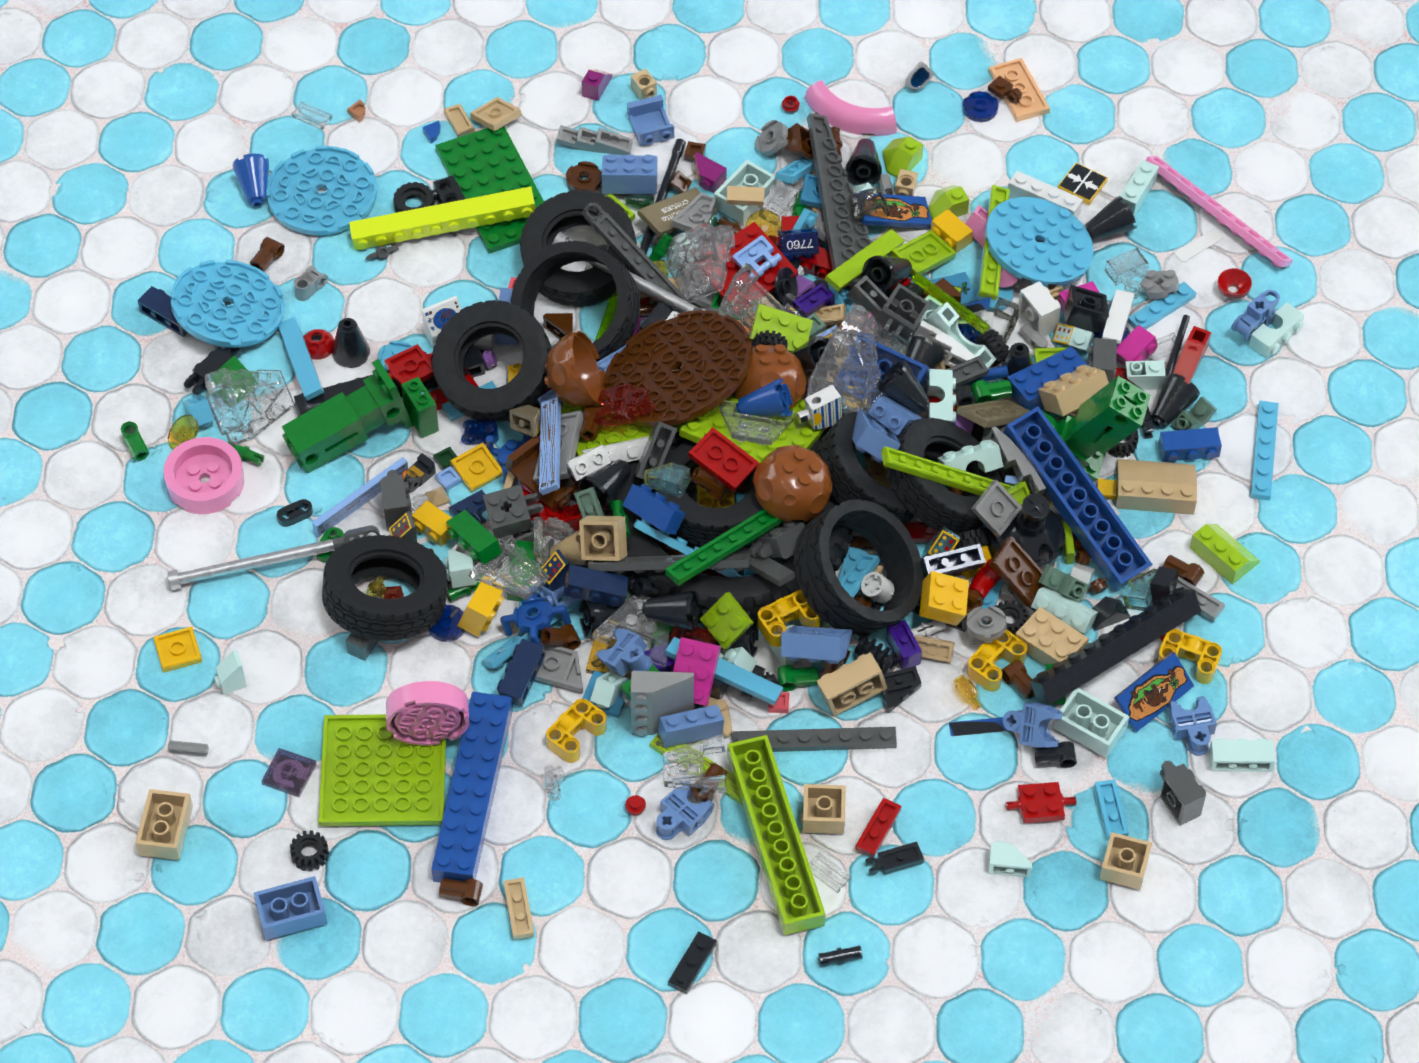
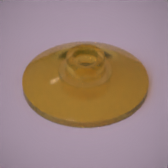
M758 210L750 215L745 227L754 221L761 229L762 226L766 225L768 230L764 233L773 243H776L782 233V223L779 217L769 210Z
M183 415L173 423L168 433L170 448L174 450L180 444L196 438L198 433L197 419L192 415Z

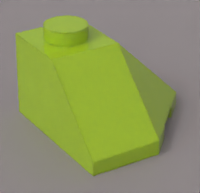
M910 136L893 139L882 150L886 172L898 178L900 169L911 171L922 160L924 144Z
M951 185L935 191L928 206L931 219L933 220L947 209L957 217L968 214L969 198L962 186Z

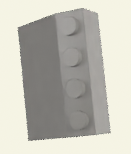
M632 671V735L646 736L657 734L660 717L694 710V673Z

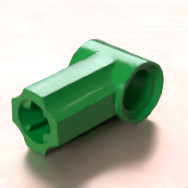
M979 380L971 386L975 401L978 403L1012 396L1011 384L1008 380L992 383Z
M131 421L123 423L121 426L123 443L127 446L134 461L146 459L149 455V450L139 433L137 424Z
M783 665L777 669L779 686L784 687V692L795 690L798 686L818 685L816 666L794 668L791 665Z

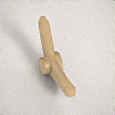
M710 697L708 706L718 704L724 718L722 735L724 737L731 736L732 725L726 701Z

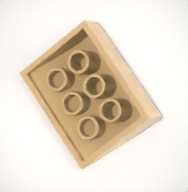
M1117 459V509L1194 515L1197 503L1195 465Z

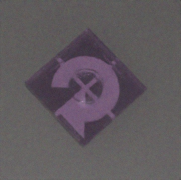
M279 748L261 780L262 785L300 797L317 763L310 758Z

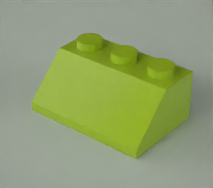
M1205 524L1192 535L1190 549L1232 585L1260 563L1258 558L1218 524Z

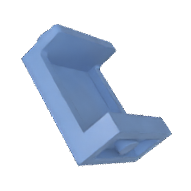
M662 95L627 103V116L639 146L674 138V125L670 124L664 110Z
M889 396L878 397L868 411L871 416L896 435H900L912 422L922 419L917 413Z

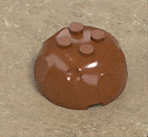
M573 332L562 337L551 348L547 362H545L547 371L545 383L547 387H551L555 396L562 402L576 408L594 407L606 401L605 371H599L596 359L600 358L591 340L583 332Z
M759 344L752 347L753 355L750 368L742 383L733 392V395L739 400L777 379H783L782 384H787L791 393L793 405H789V409L795 407L796 402L800 399L801 401L803 400L806 392V376L801 362L781 344L775 346Z
M799 445L777 447L768 453L758 464L753 476L755 496L760 505L772 516L787 522L792 520H803V522L814 519L824 510L832 492V482L827 464L816 452Z

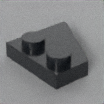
M916 666L883 674L888 689L881 693L887 711L891 712L921 687L922 683Z

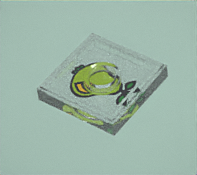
M534 517V555L540 569L548 560V532L541 517Z

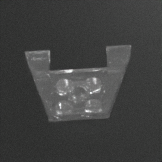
M726 400L719 405V410L731 438L741 442H756L759 445H772L794 421L795 412L790 417L776 419L736 413L737 402Z
M512 536L501 545V551L512 557L513 561L498 573H495L480 562L470 570L468 575L473 579L525 600H528L543 587L550 577L535 560L531 561L526 556L527 551L523 547L519 548L516 545L515 538Z
M633 595L593 633V639L608 645L617 628L626 629L638 634L642 639L655 644L649 655L652 663L662 667L666 666L667 656L665 651L668 647L669 625L646 619V616L642 614V605L646 603L645 599Z
M724 734L663 753L664 787L690 790V787L701 788V791L709 792L710 789L718 790V793L725 794V775L704 777V755L726 752Z

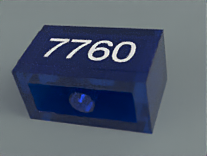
M815 228L778 231V249L787 259H794L795 256L799 255L805 258L813 257L814 254H819L818 231Z

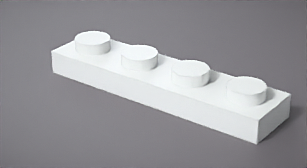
M649 436L609 444L603 447L611 463L619 459L626 462L635 461L641 458ZM594 448L582 450V453L585 454Z

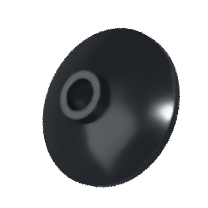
M783 267L778 271L775 283L777 296L784 305L793 304L798 291L796 276H791L794 272L788 267Z

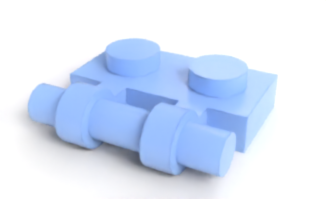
M763 235L732 256L734 262L744 272L749 268L753 270L748 274L751 280L761 277L770 267L774 268L777 262L782 260L779 253L774 256L771 255L774 247ZM762 259H765L766 262L760 266L757 264Z

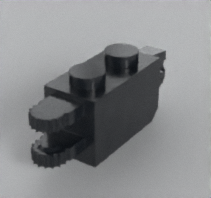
M218 347L210 352L202 362L197 363L192 369L193 374L185 380L184 387L190 389L194 386L192 393L195 395L200 394L205 389L211 393L214 390L206 380L231 357L235 355L238 358L242 354L239 347H226L225 349Z

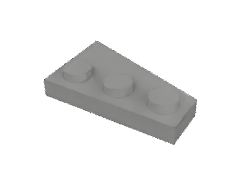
M699 193L672 219V227L704 238L716 206V198Z

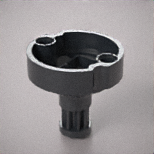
M1030 494L1024 498L1022 509L1001 536L996 537L989 528L986 535L988 540L987 546L992 559L1006 538L1012 536L1042 571H1044L1047 564L1054 567L1057 556L1061 555L1065 543V530L1061 520L1050 509L1048 499L1040 494Z

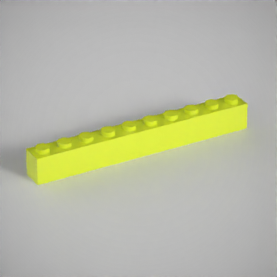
M526 187L349 222L354 249L363 250L370 247L420 239L447 232H456L503 221L527 218L536 208L532 187Z

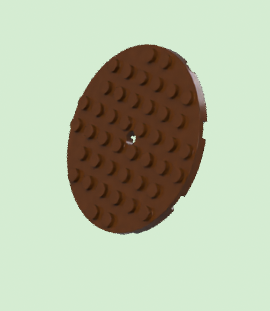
M688 311L678 313L677 317L665 320V318L660 319L632 336L625 343L626 347L620 353L614 355L604 378L605 397L617 416L626 422L638 426L654 427L656 420L672 426L704 416L707 412L721 405L746 377L753 355L751 340L740 322L729 315H719L716 311Z

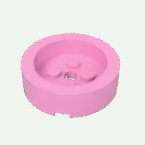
M212 437L188 440L177 446L165 461L164 479L168 495L175 505H179L187 512L194 514L219 512L229 507L231 502L237 496H240L243 490L244 472L241 458L235 448L223 440ZM204 476L210 479L205 483L200 481Z
M438 681L414 682L399 687L386 699L388 732L391 731L397 740L414 745L440 744V740L447 738L452 741L464 734L469 727L468 697L460 688Z

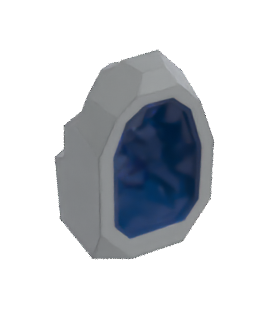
M921 61L907 76L906 86L912 90L920 89L935 74Z

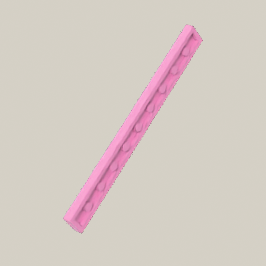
M1157 155L1147 156L1145 161L1159 166L1158 173L1163 176L1162 179L1165 182L1176 186L1178 192L1189 196L1191 202L1202 206L1204 212L1215 216L1217 222L1228 226L1230 231L1237 236H1241L1247 245L1254 246L1260 255L1272 260L1273 265L1278 268L1291 265L1293 260Z

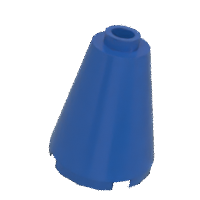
M262 154L243 155V159L239 160L237 158L234 160L233 170L248 204L253 207H260L266 201L269 159H265Z
M777 379L745 395L736 403L737 413L743 418L790 417L793 410L789 411V405L793 404L788 385L782 384L783 379Z

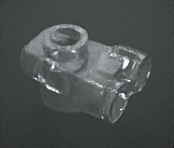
M547 765L544 767V774H541V781L544 785V791L550 793V799L557 801L561 799L559 783L565 781V774L561 766L553 767V765Z

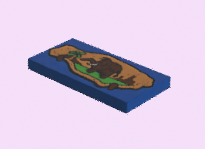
M857 193L855 196L862 225L931 229L932 219L926 197Z
M1171 652L1116 695L1114 699L1122 713L1130 716L1128 723L1133 732H1137L1168 708L1171 701L1178 700L1193 688L1194 684L1176 653Z

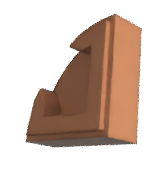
M358 100L347 109V113L359 123L365 117V106L362 100Z

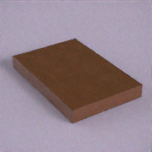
M1012 536L1007 537L989 565L1027 607L1032 605L1038 590L1044 587L1043 584L1038 582L1043 571Z

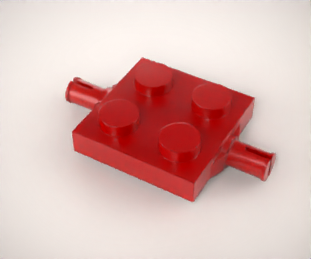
M418 344L384 360L386 367L390 371L388 373L390 378L398 382L400 387L401 384L416 377H419L423 382L434 376L432 352L427 354Z
M1059 782L1018 785V801L1005 802L1006 810L1019 809V812L1022 814L1023 823L1065 820L1064 805L1077 804L1076 796L1063 797Z

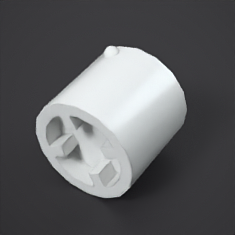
M871 572L864 576L861 582V590L866 596L877 603H885L894 595V585L890 580L878 572Z

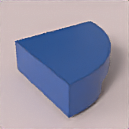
M439 120L422 127L430 143L437 140L441 131Z

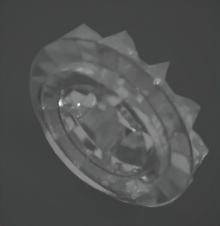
M549 517L543 524L545 531L551 537L561 541L573 534L574 531L569 523H565L564 520L561 521L557 517Z

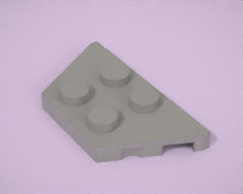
M540 641L541 645L545 647L546 656L535 680L583 693L578 652L556 645L543 644Z

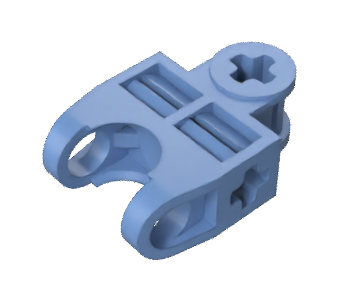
M1266 290L1247 305V310L1236 318L1231 329L1242 334L1245 340H1249L1251 334L1262 324L1268 327L1273 322L1276 312L1274 308L1279 303L1280 295L1274 290ZM1271 295L1274 296L1276 299L1274 301H1269L1266 299V297Z
M617 628L613 632L614 637L617 639L615 645L610 649L599 650L596 653L597 658L608 669L623 677L629 669L632 671H648L652 666V659L644 654L648 645L640 635L626 629Z
M1204 696L1197 697V708L1192 711L1183 709L1181 705H1178L1177 701H1171L1169 703V718L1175 741L1185 739L1188 749L1193 755L1202 756L1206 754L1211 734H1215L1217 726L1208 701Z
M1036 702L1024 703L1023 710L1005 713L1003 725L1008 731L1020 733V744L1032 747H1058L1059 740L1050 734L1048 726L1051 720L1062 719V712L1045 704Z
M684 783L660 801V811L662 813L658 815L656 820V833L658 837L663 840H670L681 830L688 836L692 835L711 815L714 803L710 800L699 804L691 803L688 798L693 793V785Z

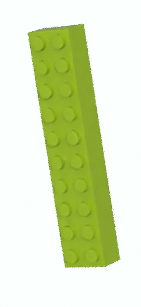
M763 735L727 744V758L784 936L825 926L826 913L768 736Z

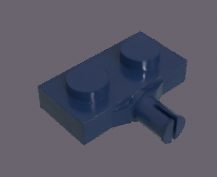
M480 490L448 507L450 514L454 517L463 510H466L481 525L485 524L486 519L481 515L487 510L483 498L485 493L483 490Z

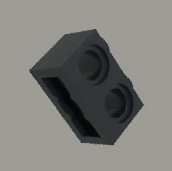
M454 175L433 182L432 191L434 200L438 201V205L465 199Z

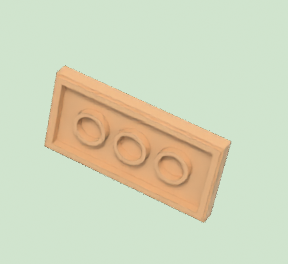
M1022 58L989 67V73L993 80L1001 76L1012 83L1013 88H1018L1022 92L1019 102L1012 103L1008 100L1007 96L1004 97L1016 122L1050 113L1049 105Z

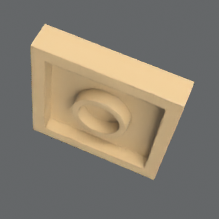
M499 97L470 112L471 119L492 131L500 129L522 115L521 109Z

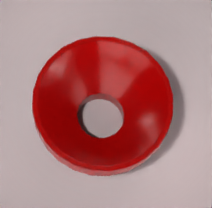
M1237 268L1224 270L1219 275L1217 281L1219 291L1224 296L1232 299L1245 297L1250 292L1252 286L1251 277L1245 271ZM1233 286L1236 287L1239 291L1233 293L1230 292L1228 288Z
M313 329L303 335L313 360L324 359L332 354L334 338L330 332L323 329ZM315 335L322 337L320 341H313L311 338Z

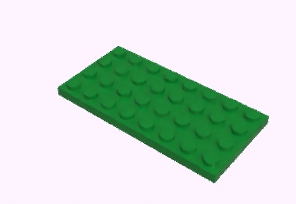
M504 126L496 131L485 128L435 145V150L448 175H454L465 199L532 187L535 208L544 203ZM528 217L475 228L490 254L520 244L524 224L527 223Z

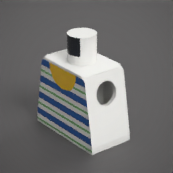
M830 385L806 397L805 410L796 413L798 422L801 424L808 421L811 427L817 430L831 427L842 418L841 396L835 387Z

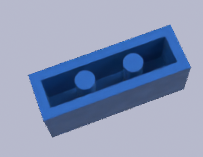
M1218 427L1160 432L1158 442L1162 462L1203 458L1213 459L1220 457L1222 448Z
M632 484L623 503L624 507L661 531L676 535L686 514L680 510L678 504L671 501L667 502L664 495L657 492L653 493L652 488L646 484H641V486Z

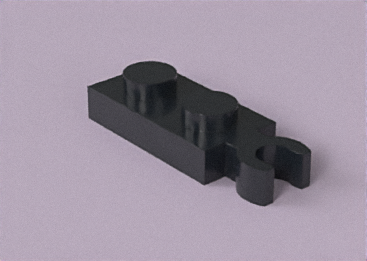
M917 841L878 852L877 859L870 857L865 860V866H875L869 869V875H875L881 869L884 874L924 863V857Z

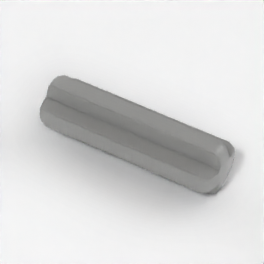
M171 740L168 744V751L171 753L206 756L208 755L209 746L204 743Z

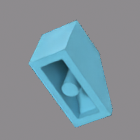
M202 395L182 401L193 425L196 427H207L211 425V421L215 420L207 398Z

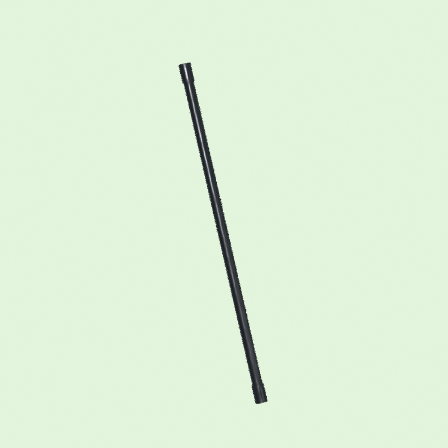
M679 138L675 141L655 203L667 198L670 189L668 184L676 172L680 157L686 146V141ZM648 225L640 244V249L646 255L654 235V231Z

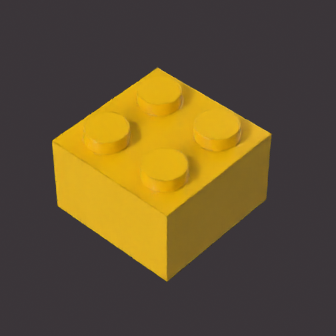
M931 571L922 583L920 616L957 626L966 616L969 581Z
M483 577L457 626L479 637L482 631L486 632L504 599L501 595L505 588Z

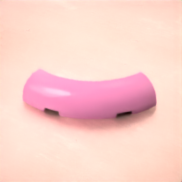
M823 80L815 82L806 91L805 100L815 113L826 116L829 124L833 127H839L842 131L862 135V133L874 134V136L897 134L896 119L892 106L866 108L850 104L834 95L827 88Z
M978 205L965 224L973 230V237L984 249V232L988 211ZM1001 266L999 287H1010L1019 278L1013 276Z

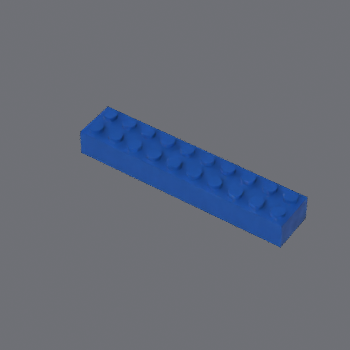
M1039 406L1009 423L1003 433L1024 453L1035 468L1046 487L1044 493L1100 571L1108 579L1113 589L1118 591L1129 584V580L1147 572L1153 564Z
M480 692L471 693L469 727L461 737L431 868L433 882L441 883L443 878L464 882L467 879H476L513 712L512 697Z

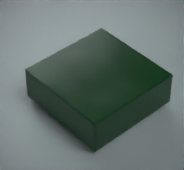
M451 447L433 455L434 460L442 471L452 466L450 460L457 457Z

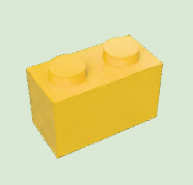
M947 209L932 220L931 230L957 253L972 243L973 230L950 210Z
M428 500L425 501L412 514L416 531L422 532L431 542L437 543L442 547L450 539L447 534L448 527L446 522L452 517Z

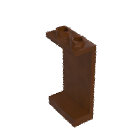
M535 436L507 456L505 468L532 493H539L541 496L540 500L555 513L560 508L564 509L570 500L575 498L574 493L579 492L578 482L575 483L571 478L560 480V489L545 495L539 492V484L534 482L533 477L541 440Z

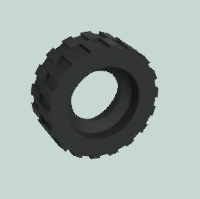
M408 182L405 185H401L396 190V193H394L393 200L396 213L435 205L433 191L424 183ZM411 197H420L423 199V204L418 207H408L405 201Z

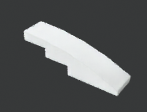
M1116 289L1102 339L1117 340L1118 344H1121L1135 293Z
M921 320L914 331L913 336L926 338L925 342L930 344L933 341L945 352L943 364L950 367L976 357L955 339Z

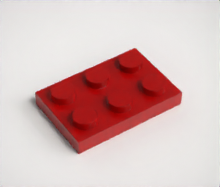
M714 427L688 453L690 459L733 492L759 464L757 460Z

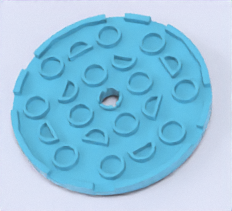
M315 146L316 149L299 150L291 154V157L284 162L281 161L269 176L266 193L267 201L275 218L293 231L315 236L340 233L350 229L349 222L364 219L375 204L377 182L374 172L367 162L365 163L359 158L358 154L350 150L335 146ZM326 189V191L319 194L318 190Z
M1017 197L1006 200L993 209L985 226V239L988 241V249L994 259L1013 276L1022 279V277L1032 281V284L1039 281L1045 287L1048 284H1057L1058 287L1071 284L1079 280L1086 273L1093 258V243L1083 223L1071 214L1068 209L1061 208L1044 199Z
M209 260L200 262L199 266L194 268L189 267L176 279L170 300L174 317L188 333L206 343L233 348L251 346L272 336L283 320L285 304L280 288L277 284L274 285L269 279L270 276L252 265L234 260H226V262ZM225 302L232 303L230 305L225 306Z

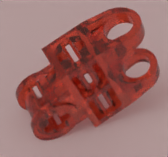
M631 383L614 386L600 392L598 401L605 407L595 413L594 419L597 424L605 427L630 424L633 421V416L650 413L654 408V403L648 398V392L643 387L634 389ZM608 396L610 400H605L603 397ZM600 416H607L609 419L603 420V419H600L599 417H600Z

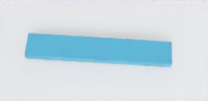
M295 316L280 323L279 330L304 397L308 401L324 393L323 387Z
M676 637L672 639L665 651L666 656L676 660L680 639ZM718 659L714 678L771 705H775L784 687L726 660Z

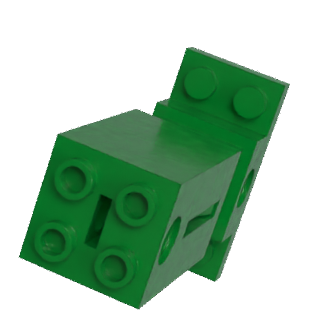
M379 359L372 362L375 370L372 371L373 375L363 380L365 386L346 397L341 392L281 426L284 431L282 437L292 455H294L299 467H304L307 473L368 440L367 433L384 423L388 427L399 423V425L403 423L406 429L413 426L396 385Z
M1117 376L1082 403L1078 414L1073 418L1067 415L1058 421L1047 413H1043L1091 480L1095 482L1098 480L1106 452L1142 426L1151 395L1122 377Z

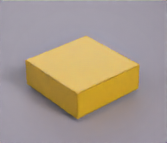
M1098 479L1097 488L1104 498L1116 500L1117 480Z

